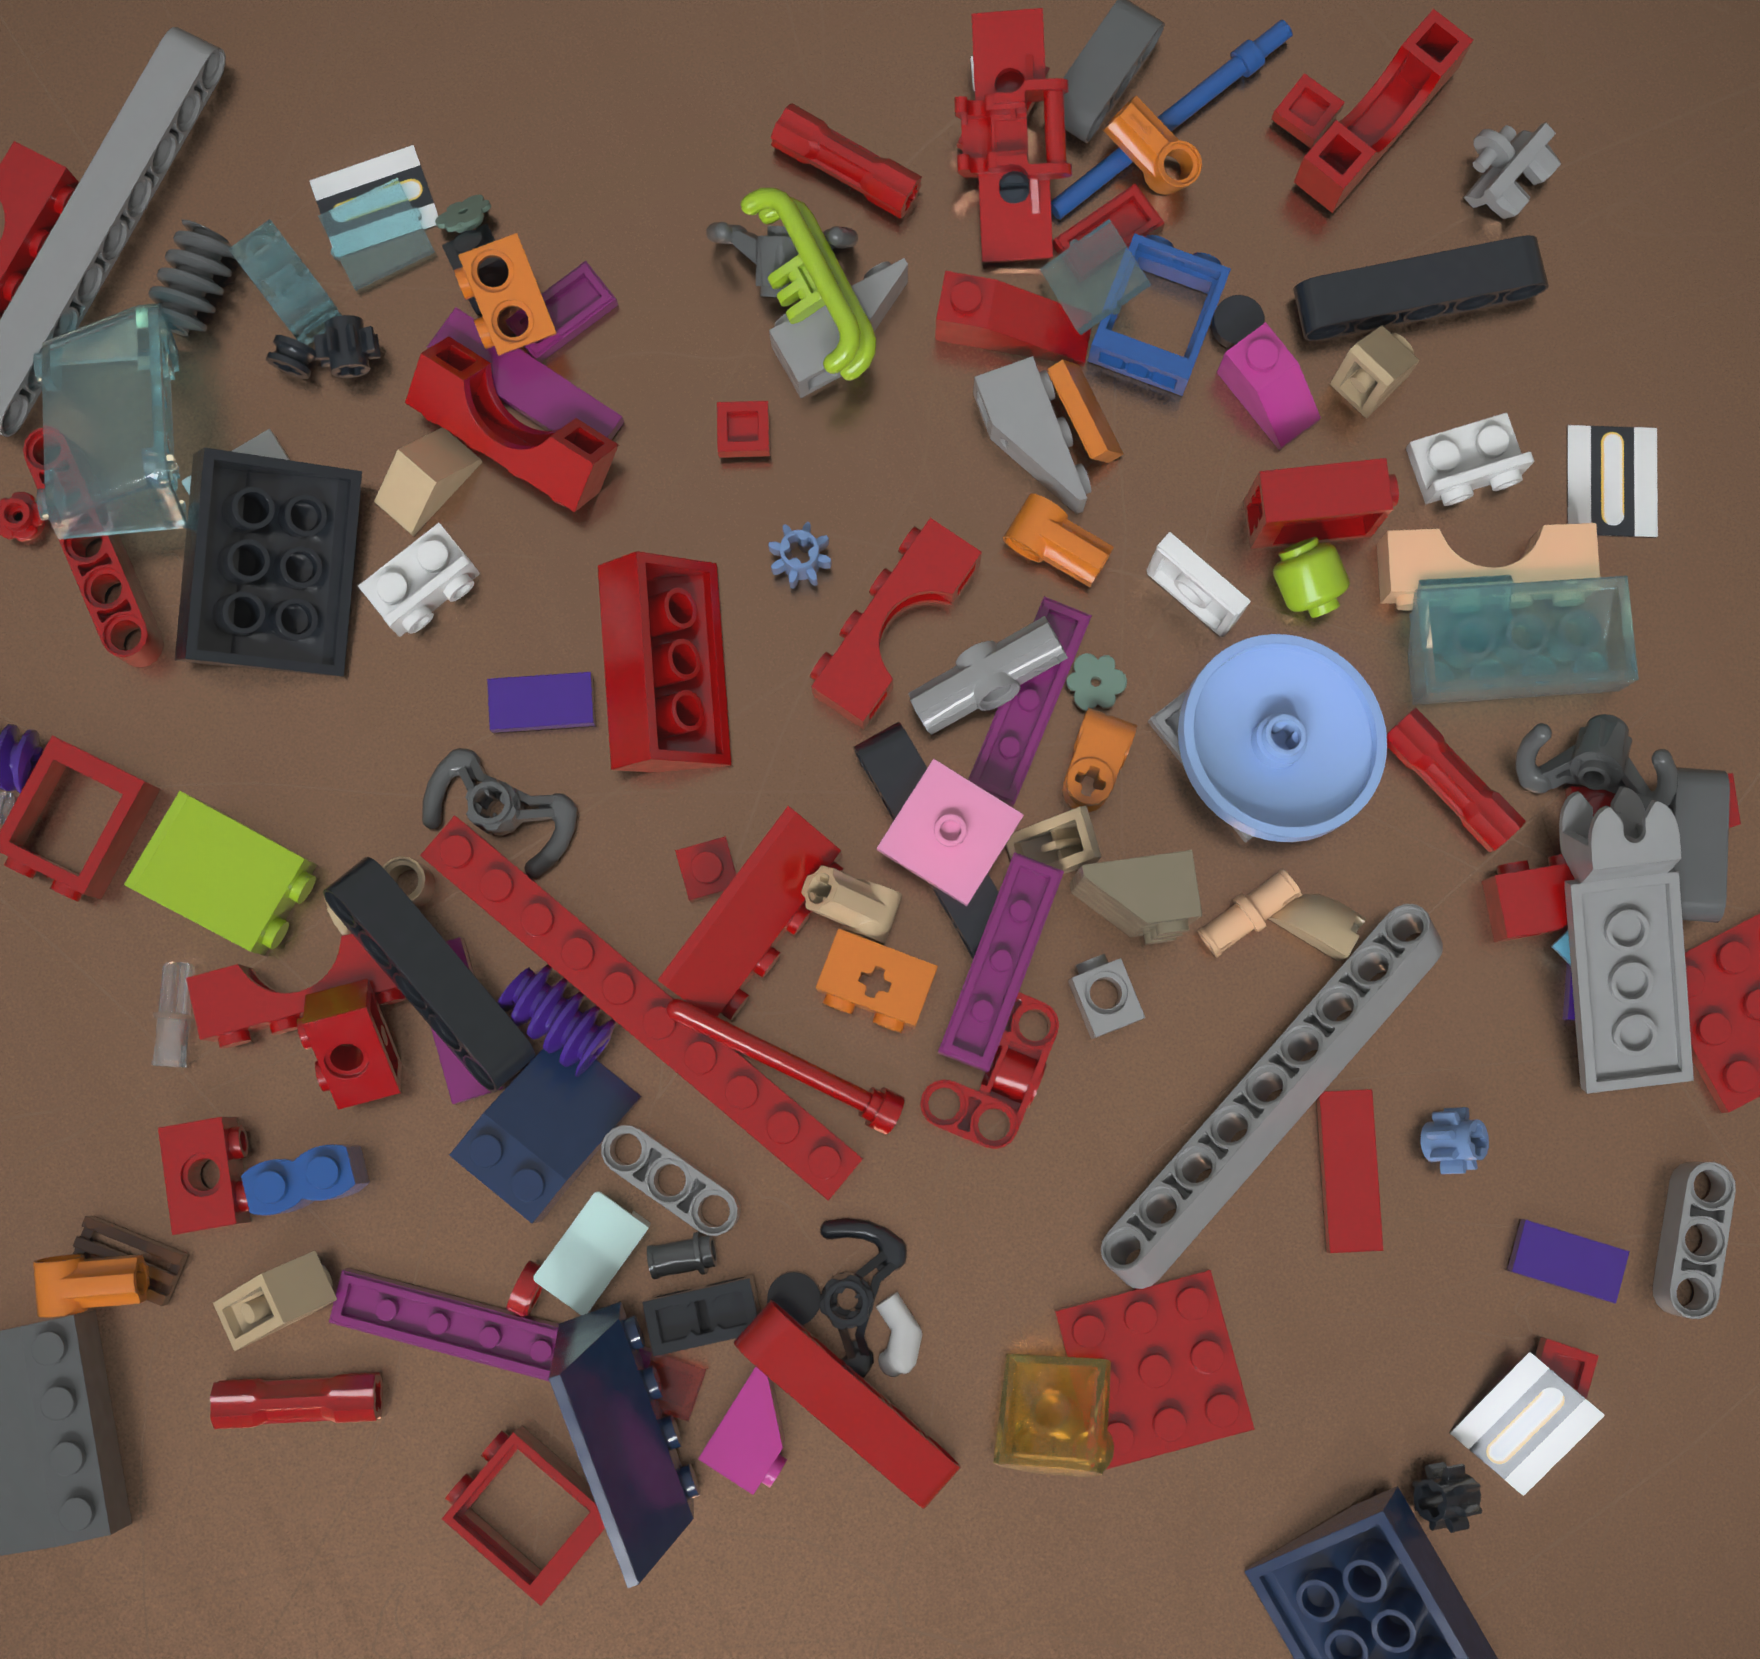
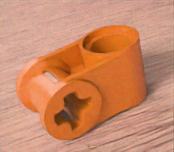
M1088 707L1072 750L1074 754L1062 786L1063 799L1069 808L1074 809L1079 806H1087L1088 813H1092L1104 805L1113 790L1120 768L1122 769L1138 725ZM1085 776L1095 779L1093 782V788L1095 789L1090 796H1085L1081 793L1082 784L1080 783L1084 780Z

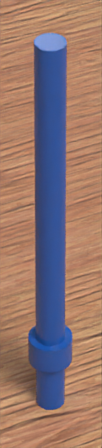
M1280 20L1254 41L1246 40L1230 53L1231 59L1160 114L1158 118L1172 132L1241 76L1249 77L1265 65V57L1293 36L1290 26L1284 20ZM1117 148L1051 201V212L1057 219H1062L1133 161L1120 148Z

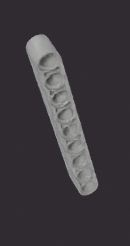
M172 27L166 32L1 317L0 435L5 437L12 436L24 423L218 84L224 71L226 60L225 52L221 48L178 27Z
M1403 904L1395 907L1385 916L1109 1230L1101 1245L1102 1259L1127 1285L1132 1288L1143 1289L1152 1286L1163 1276L1438 961L1443 951V943L1429 914L1422 907L1415 904ZM1421 933L1415 940L1405 942L1406 938L1410 935ZM1387 972L1380 980L1370 981L1377 973ZM1352 1011L1346 1019L1336 1021L1337 1017L1343 1012ZM1318 1050L1310 1060L1301 1061L1306 1053ZM1283 1089L1279 1097L1266 1102V1099L1272 1092ZM1247 1129L1244 1137L1238 1141L1231 1142V1139L1238 1131ZM1212 1169L1208 1178L1196 1183L1199 1174L1205 1170ZM1176 1209L1173 1218L1161 1224L1164 1214L1169 1210ZM1141 1249L1137 1259L1125 1265L1129 1254Z

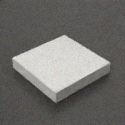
M1171 532L1157 545L1146 570L1147 574L1220 637H1225L1235 626L1251 601Z

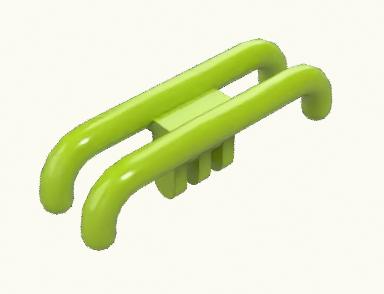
M759 188L750 192L741 201L742 211L747 215L758 213L759 219L764 224H773L781 219L798 252L797 256L772 272L767 278L773 289L782 288L789 282H792L778 292L776 296L783 307L789 306L799 299L801 300L786 311L789 322L791 324L799 323L826 305L838 328L839 342L837 347L824 358V369L830 374L840 372V375L845 380L851 381L858 378L870 367L875 356L876 336L864 309L814 214L804 202L790 197L786 192L777 188Z

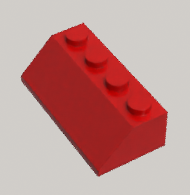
M635 551L598 565L611 770L654 773L730 766L731 751L717 563Z
M787 806L658 978V981L686 1002L720 1019L725 1016L731 1021L750 996L743 990L753 976L757 974L764 978L780 957L781 952L775 947L785 933L788 931L795 936L813 912L806 909V900L801 893L807 876L814 874L821 865L843 872L844 868L838 864L843 857L842 851L800 814Z

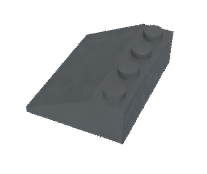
M96 1310L0 1331V1556L53 1548L104 1537L131 1525L132 1520Z

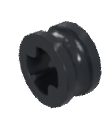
M275 335L273 344L276 346V350L268 352L265 360L273 367L289 375L308 379L311 374L308 364L309 362L316 361L315 350L296 339Z

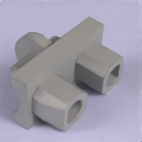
M1547 122L1541 124L1535 132L1523 130L1517 136L1516 131L1508 125H1505L1499 133L1491 129H1483L1474 139L1473 145L1479 156L1473 162V167L1484 174L1463 198L1473 208L1487 204L1502 219L1519 214L1530 201V196L1516 182L1521 173L1523 172L1531 183L1536 185L1548 179L1561 165L1560 160L1547 144L1556 134Z

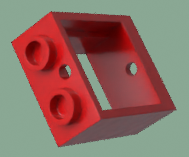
M1380 458L1259 471L1244 498L1250 549L1293 545L1311 537H1317L1319 542L1372 537L1393 511V506H1396L1399 500L1398 481L1395 474L1388 473L1387 459Z
M52 735L0 830V853L8 856L4 866L34 879L38 871L54 879L50 889L77 902L80 901L83 894L102 899L161 789ZM66 767L123 794L79 875L23 847Z
M520 1426L510 1436L502 1430L481 1454V1457L488 1463L475 1479L466 1473L445 1498L452 1506L441 1519L536 1603L542 1606L603 1532L605 1527L588 1482L528 1430ZM518 1450L589 1511V1514L542 1571L470 1509Z

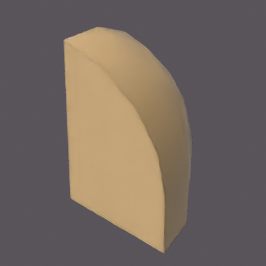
M1318 893L1302 894L1301 897L1294 899L1268 918L1337 961L1349 957L1359 938V935L1356 933L1366 921L1364 916L1341 902Z

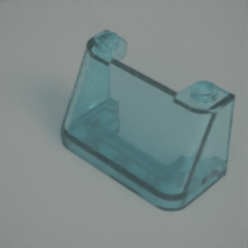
M161 303L137 305L43 342L41 353H34L33 356L35 376L38 384H42L45 488L37 490V506L41 520H50L58 539L187 528L186 504L184 500L179 501L175 492L178 489L177 479H180V469L174 457L171 380H175V372H179V354Z

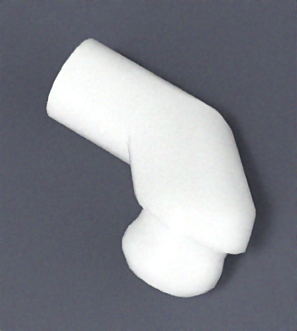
M895 1292L875 1306L891 1330L887 1349L880 1353L878 1358L880 1369L890 1377L899 1376L901 1373L907 1374L914 1368L917 1363L922 1340L921 1327L899 1293Z

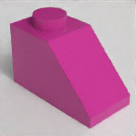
M1266 322L1225 352L1217 374L1279 451L1320 421L1321 416L1298 361Z
M757 1367L752 1371L698 1460L754 1495L761 1482L770 1488L787 1461L785 1457L779 1454L784 1446L785 1436L773 1381Z

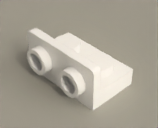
M1507 412L1411 441L1406 447L1425 505L1439 500L1443 501L1444 506L1457 504L1471 498L1474 495L1473 490L1491 485L1493 491L1506 489L1523 480L1522 474L1534 463L1531 452L1521 453Z
M437 523L359 584L358 587L381 614L388 626L401 637L406 632L412 634L425 627L434 616L432 612L445 601L453 602L467 594L474 586L473 579L480 575V573L442 525Z

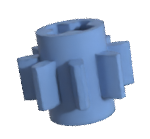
M806 522L802 530L794 531L784 524V537L781 543L774 541L768 544L769 552L773 555L781 556V559L771 565L773 575H778L785 571L789 576L790 588L793 589L797 585L798 580L808 579L812 585H818L816 573L819 567L828 569L832 566L831 558L827 555L819 554L820 551L828 547V536L824 535L816 539L811 533L810 522ZM799 547L803 553L808 552L809 561L801 563L797 557L792 558L791 550Z
M1468 1107L1444 1108V1111L1433 1112V1121L1425 1123L1421 1131V1148L1426 1159L1430 1162H1440L1441 1174H1465L1466 1170H1476L1478 1168L1476 1160H1483L1489 1148V1136L1484 1123L1478 1119L1469 1120Z

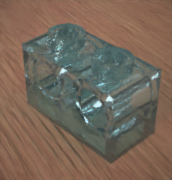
M270 219L228 249L298 341L309 345L314 341V335L325 333L324 323L326 320L342 316L331 298Z

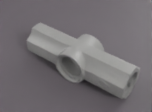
M1044 616L998 643L995 641H985L968 648L957 658L955 667L931 679L908 694L917 715L926 730L932 735L976 709L991 710L1004 705L1018 694L1021 684L1061 663L1068 657L1050 623Z

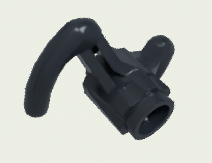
M848 1217L827 1220L820 1226V1234L823 1238L827 1240L841 1238L862 1239L874 1243L878 1247L879 1253L855 1273L841 1272L830 1278L823 1287L819 1301L821 1313L827 1316L833 1327L838 1328L846 1355L840 1359L864 1378L874 1364L873 1352L869 1349L864 1334L873 1310L874 1301L881 1281L893 1271L900 1270L906 1263L907 1248L904 1240L888 1228L869 1220ZM877 1268L878 1272L873 1276L870 1285L864 1277ZM846 1288L854 1290L856 1292L855 1298H858L857 1305L851 1309L841 1307L837 1299L838 1294L843 1293ZM857 1327L855 1332L856 1340L852 1341L848 1328Z

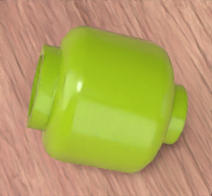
M1311 537L1293 544L1278 553L1281 560L1274 566L1273 576L1286 606L1291 611L1303 612L1308 610L1311 618L1327 614L1340 606L1337 597L1344 594L1349 588L1350 581L1334 545L1328 542L1319 543L1317 537Z

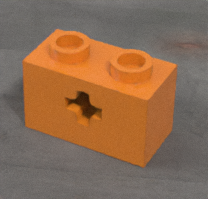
M838 928L817 982L816 990L826 994L823 1004L851 1015L855 1006L875 1013L872 1023L902 1034L905 1025L912 1028L916 1027L938 966ZM875 970H880L884 972V982L890 985L888 993L878 991L875 998L868 997L866 995V985L860 982L862 975L872 977Z

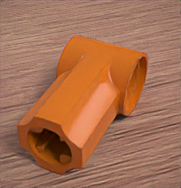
M1137 95L1122 107L1103 129L1116 145L1142 170L1145 182L1157 194H1173L1195 182L1201 173L1202 160L1196 147L1189 142L1179 140ZM1166 156L1173 157L1179 163L1181 174L1178 180L1172 179L1165 172L1164 160Z
M1029 494L1004 534L1003 541L1025 558L1035 562H1042L1044 560L1079 582L1091 587L1114 547L1068 520L1067 513L1051 500L1038 494Z
M69 1254L46 1257L33 1262L38 1317L67 1316L85 1312L92 1307L139 1304L147 1299V1290L150 1284L149 1268L144 1261L143 1254L85 1259L83 1254Z

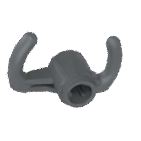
M714 222L707 227L706 236L710 241L733 244L756 264V286H761V297H776L778 292L792 283L789 282L782 288L773 289L767 279L772 272L798 255L784 226H767V236H757L752 232H748L741 225H732L726 222ZM835 226L823 232L831 249L852 248L858 242V234L852 228Z
M1607 714L1592 717L1585 727L1580 728L1574 746L1540 767L1535 763L1536 756L1540 748L1551 738L1552 730L1547 724H1537L1523 737L1516 752L1515 764L1521 786L1531 792L1538 794L1546 793L1550 789L1557 788L1566 783L1581 784L1589 789H1602L1616 794L1619 787L1624 786L1637 793L1644 805L1645 811L1651 800L1659 801L1667 806L1673 802L1678 788V770L1668 750H1656L1651 760L1657 774V786L1654 791H1651L1629 758L1632 738L1628 736V726L1620 718Z
M457 748L452 750L437 765L427 783L422 800V822L429 829H435L441 824L442 802L445 791L451 779L455 776H461L468 791L465 796L468 801V811L466 813L468 819L487 834L503 836L514 832L522 822L553 819L555 829L550 840L538 854L525 864V873L531 878L541 876L556 864L568 848L575 831L577 807L571 798L564 793L530 796L506 782L486 775L481 766L480 757L475 751L470 749ZM477 779L481 783L476 785L474 780ZM497 802H502L504 804L502 812L499 815L493 813L492 818V806ZM524 803L531 807H539V809L525 810Z

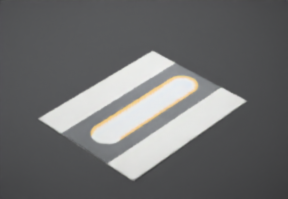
M414 145L309 181L336 260L436 225L435 220L438 217V213Z
M1568 425V524L1596 523L1597 535L1658 537L1657 428Z
M1529 1352L1450 1434L1524 1496L1605 1414Z

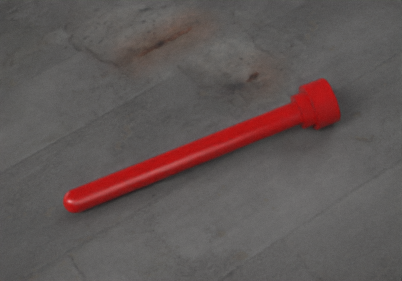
M673 999L667 1005L666 1011L671 1019L858 1109V1115L865 1119V1125L884 1135L891 1132L902 1113L905 1102L904 1096L886 1087L880 1090L872 1087L867 1091L684 1000Z

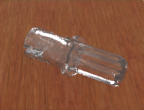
M167 962L163 965L158 1012H152V1018H157L155 1047L151 1064L153 1066L187 1068L190 1020H195L194 1015H190L191 999L186 978L194 976L195 972L194 966L190 963Z

